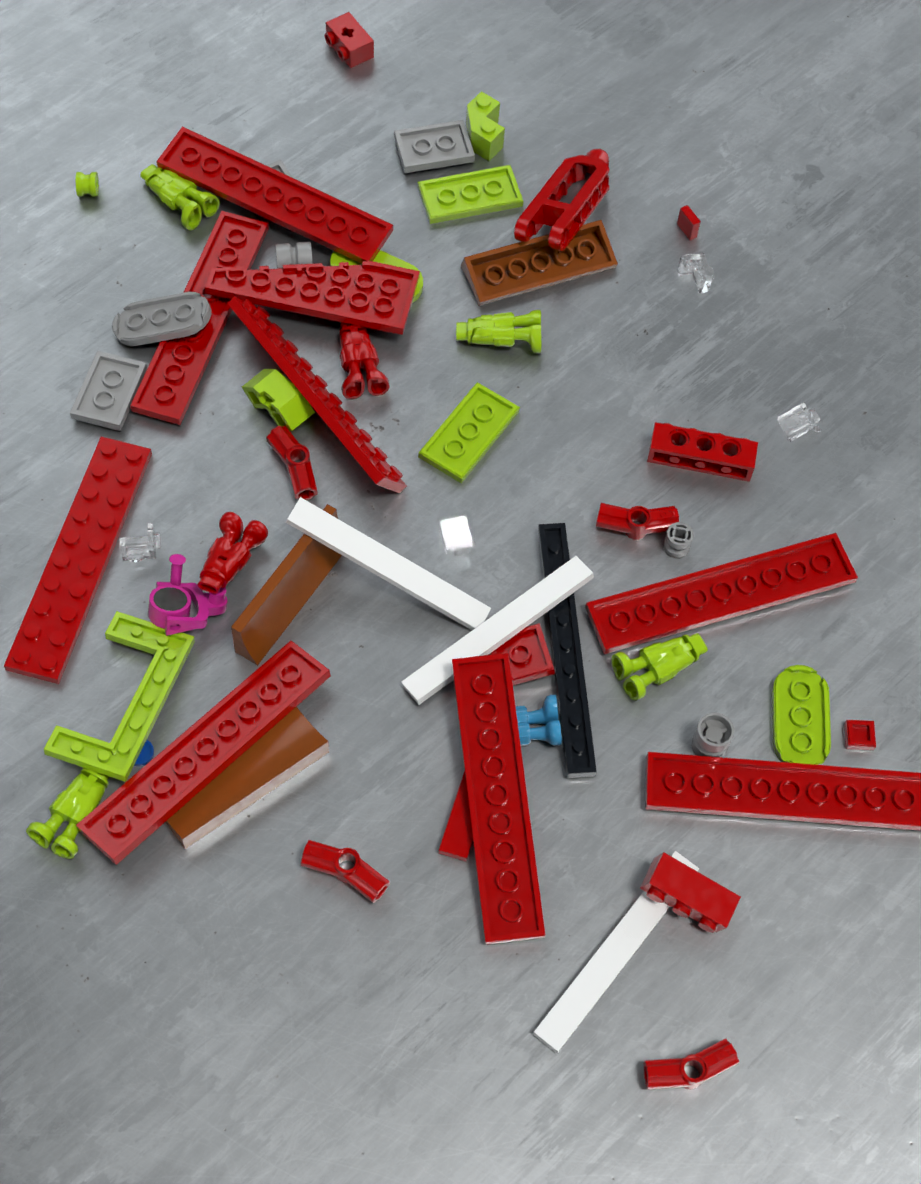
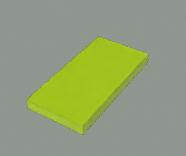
M511 165L418 182V190L430 224L523 207L524 203Z
M477 382L419 451L418 458L462 484L516 417L520 407Z

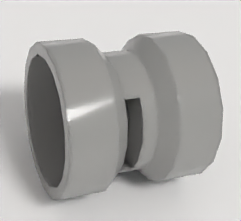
M676 522L669 526L663 544V549L668 556L683 558L688 554L694 537L692 528L682 522Z

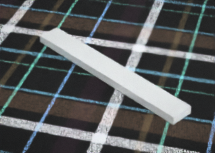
M301 497L285 522L470 630H474L481 625L491 609Z
M577 556L573 557L401 682L403 688L420 705L454 680L452 659L489 655L594 578L593 572Z
M677 851L673 853V858L698 872L699 868ZM644 891L536 1028L533 1035L558 1054L671 906L664 902L658 903L647 897V892Z

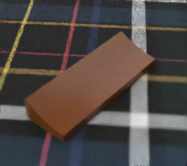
M602 220L584 224L563 251L552 249L548 245L549 234L532 238L528 242H518L464 257L460 267L472 288L478 306L616 268L618 263Z
M327 504L323 511L338 519L337 509ZM303 534L231 626L235 652L258 666L342 555L310 536Z
M295 707L170 817L166 824L184 849H187L329 753V741Z

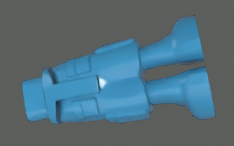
M548 695L544 700L542 708L527 712L525 706H516L521 746L529 745L531 740L546 741L554 746L562 745L556 695ZM529 724H545V726L530 728Z

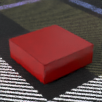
M686 205L680 208L677 225L689 240L697 238L701 221L691 208Z
M846 720L844 723L846 749L874 751L876 748L874 721Z

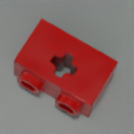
M350 12L326 22L324 37L327 44L336 50L340 60L345 61L350 68L374 58V40Z

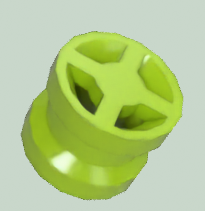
M76 172V193L78 197H83L85 194L98 197L99 179L97 172H91L90 174Z

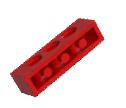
M655 422L647 462L750 482L755 468L758 442L747 438H735L721 433H709L695 428H683L669 423Z

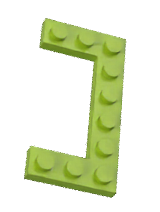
M116 611L105 632L106 639L154 655L110 743L56 725L44 747V753L47 756L126 782L195 643V638L183 632L166 636L165 629L157 627L152 622Z

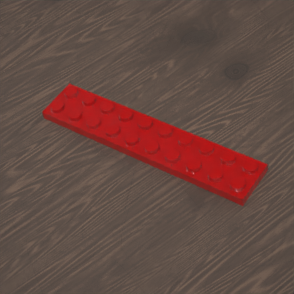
M183 126L156 161L157 166L162 168V170H170L178 176L195 183L200 188L361 264L362 261H373L393 232V224Z
M221 211L184 292L199 293L207 299L212 311L210 320L203 329L193 335L160 341L130 405L132 412L181 425L232 312L231 307L228 305L231 299L205 294L204 287L211 268L242 267V269L251 270L269 230L268 223Z
M234 296L228 302V305L374 483L401 493L407 487L401 479L403 477L402 473L395 466H390L387 463V455L380 448H375L372 445V437L364 429L357 427L355 424L357 419L349 411L343 410L340 406L342 401L334 393L328 392L326 389L328 385L320 376L313 374L311 371L313 369L312 365L305 358H300L297 354L298 348L291 341L284 339L282 336L284 332L277 324L269 321V313L261 306L256 308L247 299L243 301Z
M100 437L5 661L4 668L6 671L56 684L60 683L151 459L152 451L150 448Z
M833 533L586 603L585 608L605 655L856 583L858 576L837 533Z
M293 641L288 642L76 824L79 832L117 865L331 677L330 670Z
M509 653L452 659L485 944L545 938Z
M648 752L646 756L645 809L921 831V773Z

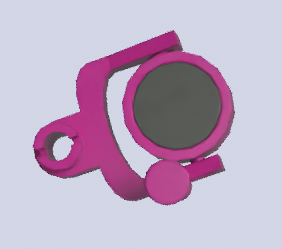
M173 554L169 558V561L172 563L170 582H156V588L149 595L148 617L154 625L165 629L166 636L205 628L208 616L223 614L227 609L226 587L220 588L217 594H213L210 592L203 593L196 583H181L182 567L186 562V558L181 554ZM191 600L197 609L196 617H190Z

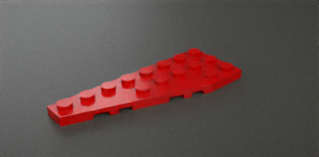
M362 261V265H349L348 262H339V266H322V263L283 265V268L269 269V266H259V269L245 270L242 267L211 268L204 288L205 294L228 299H232L235 296L243 301L247 299L251 303L403 335L419 281L420 271L373 261Z

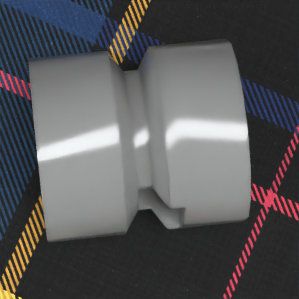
M298 242L295 247H292L289 243L275 244L277 268H283V265L313 264L311 242Z
M715 712L703 716L692 738L691 746L695 755L724 757L734 737L735 729L731 720L727 716Z

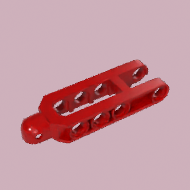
M592 149L585 156L578 155L564 159L518 218L514 230L515 239L528 242L533 235L538 233L543 225L552 227L549 233L548 245L552 249L565 250L610 189L608 176L610 168L607 152L602 149ZM586 172L592 174L570 204L560 202L563 195H567L568 189L573 182L576 183L583 180Z

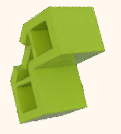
M481 91L467 104L466 129L474 153L490 161L503 148L505 128L498 124L500 102Z
M263 369L242 386L243 391L255 408L267 409L277 426H286L289 431H293L315 413L309 402L295 385L276 369Z

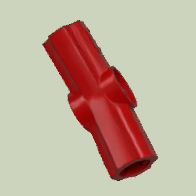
M279 425L272 429L266 439L287 466L295 499L301 497L304 500H311L312 497L318 495L308 448L301 445L286 426L282 427Z
M601 503L596 527L624 532L629 538L640 540L646 534L666 532L670 525L679 522V513L675 506L654 509L635 506L628 509Z
M308 840L303 852L301 866L336 876L340 881L350 884L372 903L379 900L390 885V881L363 861L356 850L352 848L339 849ZM344 861H351L355 866L352 869L345 870L340 867V864Z
M725 1038L695 1055H688L685 1058L644 1061L643 1074L646 1089L679 1087L690 1090L696 1089L703 1082L739 1064L737 1052L733 1045ZM685 1067H695L699 1072V1078H690L685 1072Z

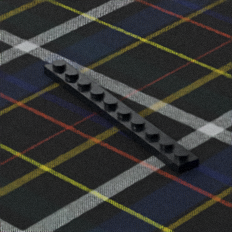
M565 523L538 524L543 579L570 560ZM573 593L548 611L567 778L593 777L597 773L575 596Z

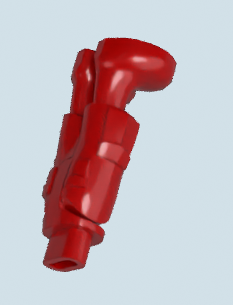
M341 322L340 360L344 371L348 372V376L341 386L343 396L347 399H356L363 394L365 382L360 369L366 371V383L369 393L374 396L385 394L390 388L389 380L385 374L376 368L380 361L377 351L371 343L369 334L366 332V328Z
M226 512L221 516L219 527L223 537L217 538L208 550L207 559L200 572V581L198 582L200 589L217 594L220 588H225L229 582L233 581L237 572L241 571L251 557L250 550L263 544L268 536V529L262 522L257 520L250 521L243 532L242 519L236 513Z

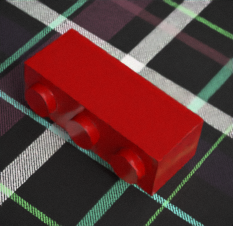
M665 852L654 857L640 886V889L647 892L648 898L658 903L664 902L673 907L672 911L684 918L690 917L699 922L698 926L710 933L719 932L728 927L741 896Z

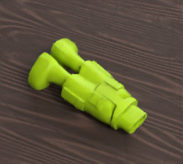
M151 164L140 174V177L145 180V184L159 196L163 203L172 210L181 209V223L188 230H194L199 226L202 214L206 217H212L218 211L220 202L214 194L197 190L195 183L178 176L170 170H162V168Z
M533 310L528 314L514 316L512 312L481 315L473 319L469 318L468 322H456V340H468V344L472 342L474 344L498 347H513L515 340H521L530 344L533 353H541V310Z
M698 633L691 636L686 634L662 643H653L640 649L639 657L630 659L623 652H618L612 655L611 663L618 681L626 679L623 683L625 693L632 700L636 701L646 695V687L651 683L661 685L673 679L678 672L684 670L693 662L698 661L699 656L706 653L708 649ZM643 668L649 670L648 672L640 676H631L632 674Z
M83 768L69 786L58 794L57 798L50 805L49 810L52 816L44 824L41 822L29 824L26 829L28 836L38 845L47 849L61 824L69 822L64 832L54 840L51 849L54 854L60 857L73 859L78 853L75 838L79 830L76 824L99 805L105 789L109 785L107 781L109 776Z

